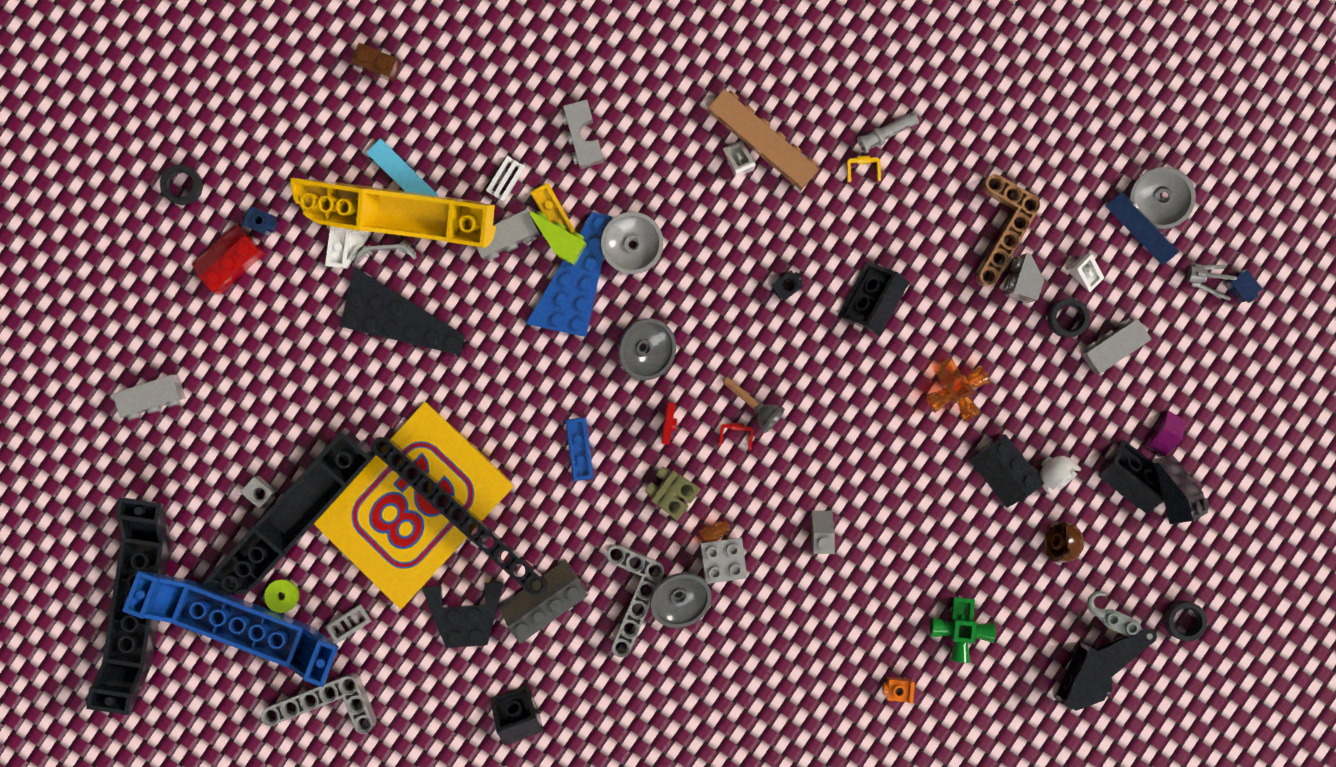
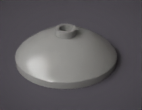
M1158 167L1145 172L1137 179L1132 188L1130 200L1158 229H1168L1181 224L1190 216L1195 206L1196 192L1193 183L1183 172L1170 167ZM1166 192L1168 197L1162 198L1160 193Z
M639 212L622 213L614 217L605 227L601 239L602 252L607 262L617 271L625 274H640L651 269L658 262L663 251L662 232L657 223L645 214ZM631 241L637 243L635 248L629 247Z

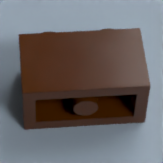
M358 43L351 59L355 67L393 83L401 66L397 58L362 43Z

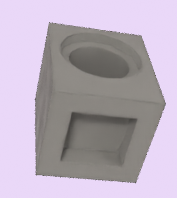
M254 476L240 493L260 509L266 506L270 507L276 500L274 496L278 491L260 476ZM259 488H262L265 492L263 499H260L257 495Z

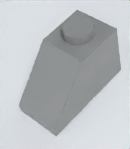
M811 510V552L813 554H835V531L832 511Z

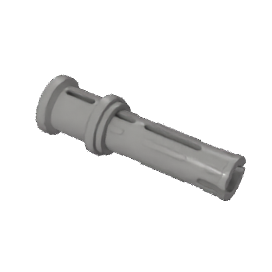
M912 111L885 127L874 128L871 133L863 137H857L861 150L866 154L869 152V149L877 145H883L890 137L918 124V117Z

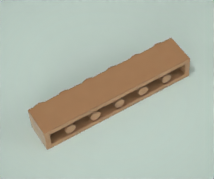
M724 89L708 107V112L802 191L819 169L816 167L818 164L810 157L805 158L798 146L795 144L790 145L785 141L786 137L777 130L775 132L769 127L770 123L765 118H758L751 106L748 104L743 105L738 101L739 97L730 90L728 92Z

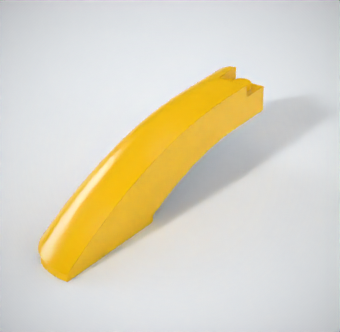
M291 178V190L295 203L300 205L304 211L303 214L307 218L318 224L358 231L432 239L481 248L488 247L495 235L496 225H493L495 205L394 189Z

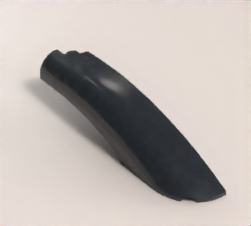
M346 427L341 430L201 585L220 595H240L256 587L374 458V452L364 440L360 441Z

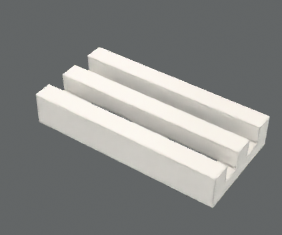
M507 156L486 191L505 202L524 171L525 166ZM509 163H511L510 168H509L508 171L506 172V174H505V176L503 177L502 181L500 182L499 186L497 187V189H496L495 191H493L495 185L497 184L498 180H499L500 177L502 176V174H503V172L505 171L506 167L508 166ZM515 167H518L519 169L501 196L499 194Z

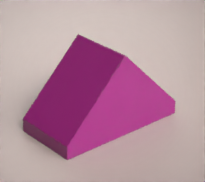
M1167 410L1146 446L1166 456L1183 439L1186 421Z

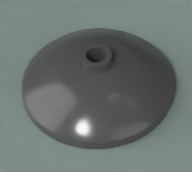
M653 318L641 319L631 324L623 333L618 347V356L623 369L632 377L640 380H652L664 374L671 366L676 354V340L673 332L665 323Z
M683 572L668 576L652 592L650 599L652 614L659 623L667 627L682 628L692 625L700 620L708 611L712 598L711 590L702 577L693 573Z

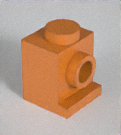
M887 677V682L883 683L882 693L888 701L913 703L915 682L912 679ZM897 688H902L901 694L895 693Z

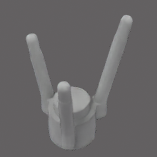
M1195 264L1189 267L1187 282H1191V287L1200 288L1229 301L1231 297L1201 283H1205L1208 277L1226 280H1237V277L1208 273L1210 269H1225L1226 265Z

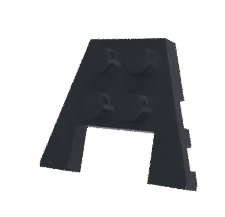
M504 581L485 582L486 604L444 607L442 585L422 587L446 648L488 645Z

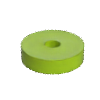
M276 580L269 584L265 590V603L274 612H288L297 605L299 590L290 580ZM280 592L285 594L284 599L279 598Z

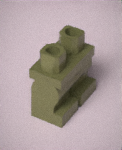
M662 466L656 476L662 479L664 484L659 488L651 482L645 489V492L652 498V502L678 521L689 506L681 501L680 497L691 504L701 488L675 470L671 471Z

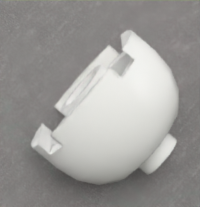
M1057 456L1053 459L1048 457L1041 463L1043 468L1039 472V477L1044 482V485H1042L1043 489L1052 496L1055 494L1053 491L1055 488L1058 487L1059 490L1064 488L1076 477L1077 473L1075 471H1081V468L1069 457Z

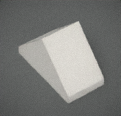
M742 141L723 148L735 178L755 169V162Z
M1091 253L1081 255L1067 269L1089 292L1104 279Z

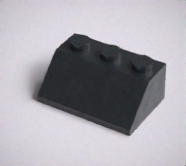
M867 261L838 315L868 332L881 336L910 282L896 271Z
M999 434L968 459L1006 508L1025 499L1044 485V482L1006 434Z
M1122 439L1102 464L1098 477L1118 491L1121 496L1127 498L1138 509L1148 514L1164 502L1155 463Z

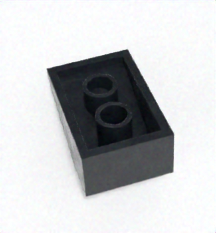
M1174 455L1155 463L1169 524L1195 521L1208 513L1209 503L1207 498L1204 497L1203 491Z

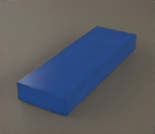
M584 417L565 420L573 481L594 479L587 419Z

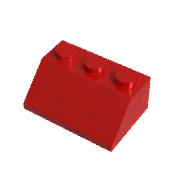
M236 223L194 261L192 266L203 283L213 293L221 295L257 262L265 252Z

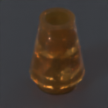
M723 520L704 526L698 532L704 543L718 541L731 529L727 521Z

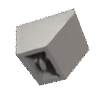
M1025 253L1018 256L1017 259L1014 258L1011 263L1010 270L1012 274L1004 284V290H1006L1004 296L1025 303H1031L1038 300L1044 279L1032 255Z

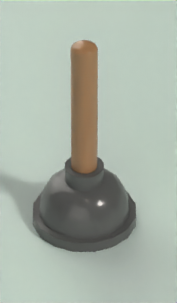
M729 377L723 379L724 385L755 410L754 413L758 415L757 423L763 434L767 433L783 415L784 407L774 404L767 406L763 403L760 404Z

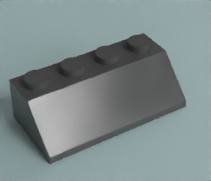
M566 559L543 575L548 582V587L544 593L530 594L523 589L498 607L508 628L519 644L589 595V591ZM538 579L532 583L533 589L536 591L540 589L541 582Z

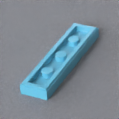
M381 138L366 152L404 191L439 196Z

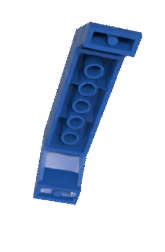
M145 571L137 572L122 610L141 619L147 618L175 624L288 667L302 677L304 681L320 687H324L339 648L338 645L312 626L230 594H217L193 580Z

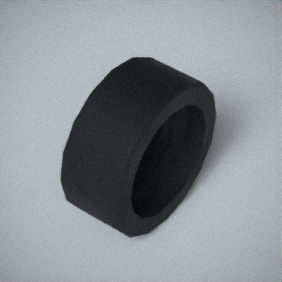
M181 164L173 165L167 168L161 175L160 190L163 196L170 202L179 205H190L201 196L203 181L199 173L194 169ZM178 173L188 174L193 180L192 191L185 197L175 196L170 190L171 180Z
M1066 298L1054 303L1047 315V323L1051 331L1063 338L1076 337L1082 334L1087 329L1090 321V314L1086 305L1074 298ZM1071 306L1078 310L1080 322L1075 329L1065 330L1058 325L1056 316L1062 307Z
M1180 600L1172 603L1166 609L1163 623L1171 636L1182 641H1193L1204 634L1207 628V617L1199 605L1190 601ZM1181 609H1190L1196 614L1197 622L1191 632L1181 633L1174 626V617Z

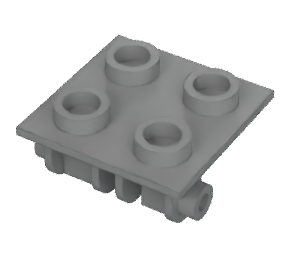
M742 538L701 543L704 574L707 584L747 579Z

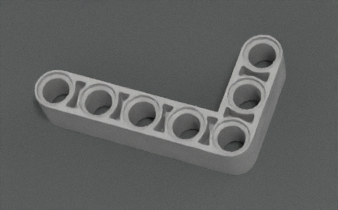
M613 544L607 551L609 562L641 576L612 645L614 655L623 658L631 651L650 607L652 592L663 577L664 567L661 562L623 545ZM613 549L621 550L622 557L620 559L612 558L611 551ZM633 557L640 558L641 565L636 568L632 567L630 559ZM652 565H657L661 570L656 576L649 573V568ZM645 584L650 585L652 592L648 595L643 594L640 590L641 586ZM635 604H641L644 607V611L637 614L632 610V607ZM633 623L636 627L635 631L631 633L625 631V624ZM619 642L626 643L627 650L623 652L618 651L616 644Z
M348 673L326 682L324 687L316 686L275 702L261 713V721L267 726H273L343 698L353 726L358 733H368L375 726L377 720L362 680L356 673ZM346 679H351L354 682V688L347 687ZM327 687H332L335 690V696L328 695ZM309 694L315 697V704L308 701L307 696ZM355 698L361 700L362 707H356L353 700ZM289 702L295 704L296 711H291L288 708ZM269 710L276 712V719H272L269 716ZM361 718L368 719L370 726L364 727L361 724Z

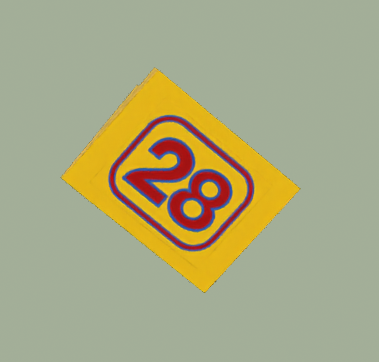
M424 402L391 438L392 441L482 521L515 486L499 468L427 402ZM386 443L385 446L381 449L382 452H385V451H386V449H387V443ZM377 455L374 456L371 462L314 523L400 610L405 607L468 538ZM401 455L395 460L397 466L402 463ZM413 469L410 473L412 480L417 477L416 469ZM431 482L425 486L426 492L430 493L433 489ZM443 496L440 504L442 507H445L448 503V498ZM461 509L455 514L458 521L463 518ZM476 523L471 526V533L478 527Z

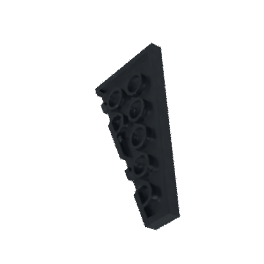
M354 267L340 327L461 356L466 337L464 334Z

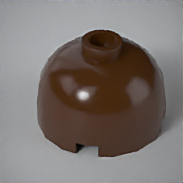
M1054 521L1049 526L1051 529L1050 534H1045V554L1047 557H1051L1053 562H1072L1083 551V534L1072 523Z

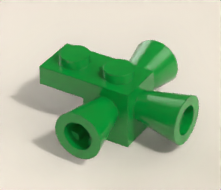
M953 597L951 622L935 617L930 619V637L949 636L954 641L950 661L970 663L968 643H975V638L990 643L995 641V622L977 624L973 620L975 599Z

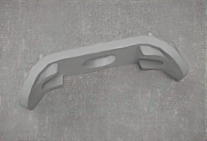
M401 242L399 245H364L360 252L357 251L355 262L359 264L364 257L372 255L373 251L399 249V252L408 253L414 260L417 257L413 248Z

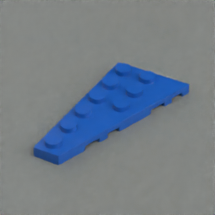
M595 212L591 213L579 233L585 237L583 241L586 242V247L575 266L563 260L526 322L527 325L587 337L604 259L601 247L602 234L607 224L612 220V216Z

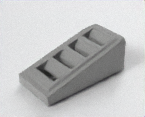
M359 604L325 626V628L337 645L370 623L371 619L362 605ZM358 611L364 621L362 623L359 622L354 614ZM349 616H351L354 622L356 623V627L353 628V626L347 619ZM344 620L350 631L346 632L340 622ZM336 625L342 633V636L340 637L333 629V627Z

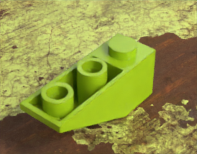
M531 211V217L554 253L575 266L587 245L583 241L585 237L575 231L573 234L565 231L567 227L557 221L554 224L547 220L548 216L539 211L536 214Z

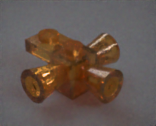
M952 357L932 367L943 387V390L925 395L934 413L949 401L951 403H958L963 422L981 413V410L969 396L974 394V388L990 384V379L982 366L976 368L967 377L960 374Z

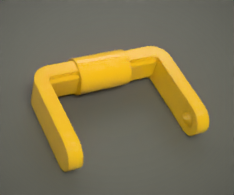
M857 156V158L849 159L847 161V182H851V163L870 164L875 162L877 181H881L880 159L877 157L870 158V156Z

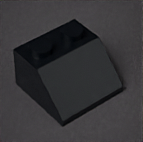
M529 685L490 699L496 732L505 746L544 731L541 716Z

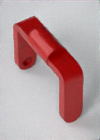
M735 422L721 425L718 446H722L724 428L740 432L744 430L750 431L748 450L751 451L753 428L746 427L743 423Z

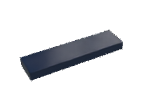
M1120 192L1106 205L1107 209L1162 266L1179 253V250L1123 192Z

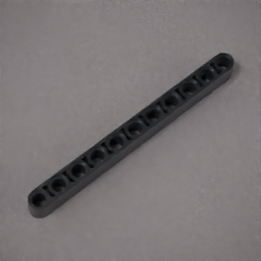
M378 437L373 441L372 451L527 592L530 594H542L546 591L548 582L542 574L394 441L385 437ZM386 442L387 449L385 452H382L380 449L381 445ZM401 455L402 463L397 466L395 460ZM413 469H416L417 477L412 480L410 473ZM431 482L433 489L430 493H427L425 486ZM443 496L448 498V503L445 507H442L440 504ZM461 509L463 518L458 521L455 514ZM474 523L479 527L475 535L470 530ZM492 537L494 545L489 549L486 546V540ZM504 551H507L510 555L506 563L501 559ZM519 565L525 567V574L522 577L517 574V567ZM535 579L541 582V587L538 591L532 587V582Z

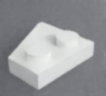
M330 226L325 266L348 269L356 257L357 251L361 250L371 232Z

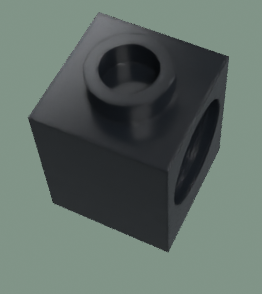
M790 270L774 282L770 288L783 303L804 287L802 285L803 279L797 272L793 273ZM785 280L792 281L794 284L793 290H785L783 282Z

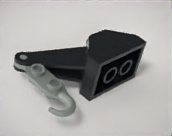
M1096 591L1088 597L1087 608L1106 627L1125 636L1096 648H1092L1079 641L1054 696L1064 706L1075 711L1104 701L1106 696L1108 697L1112 692V677L1157 639V634L1154 630L1150 628L1142 629L1137 620L1113 609L1097 608L1094 605L1095 598L1106 595L1105 592Z

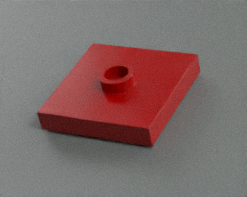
M667 403L661 443L665 445L670 443L671 431H676L677 418H674L676 403Z

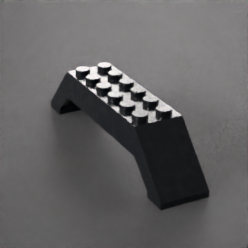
M119 497L116 519H118L121 544L103 660L94 682L89 688L86 709L129 715L153 663L159 621L147 618L141 619L122 610L138 571L166 575L171 538L163 503Z

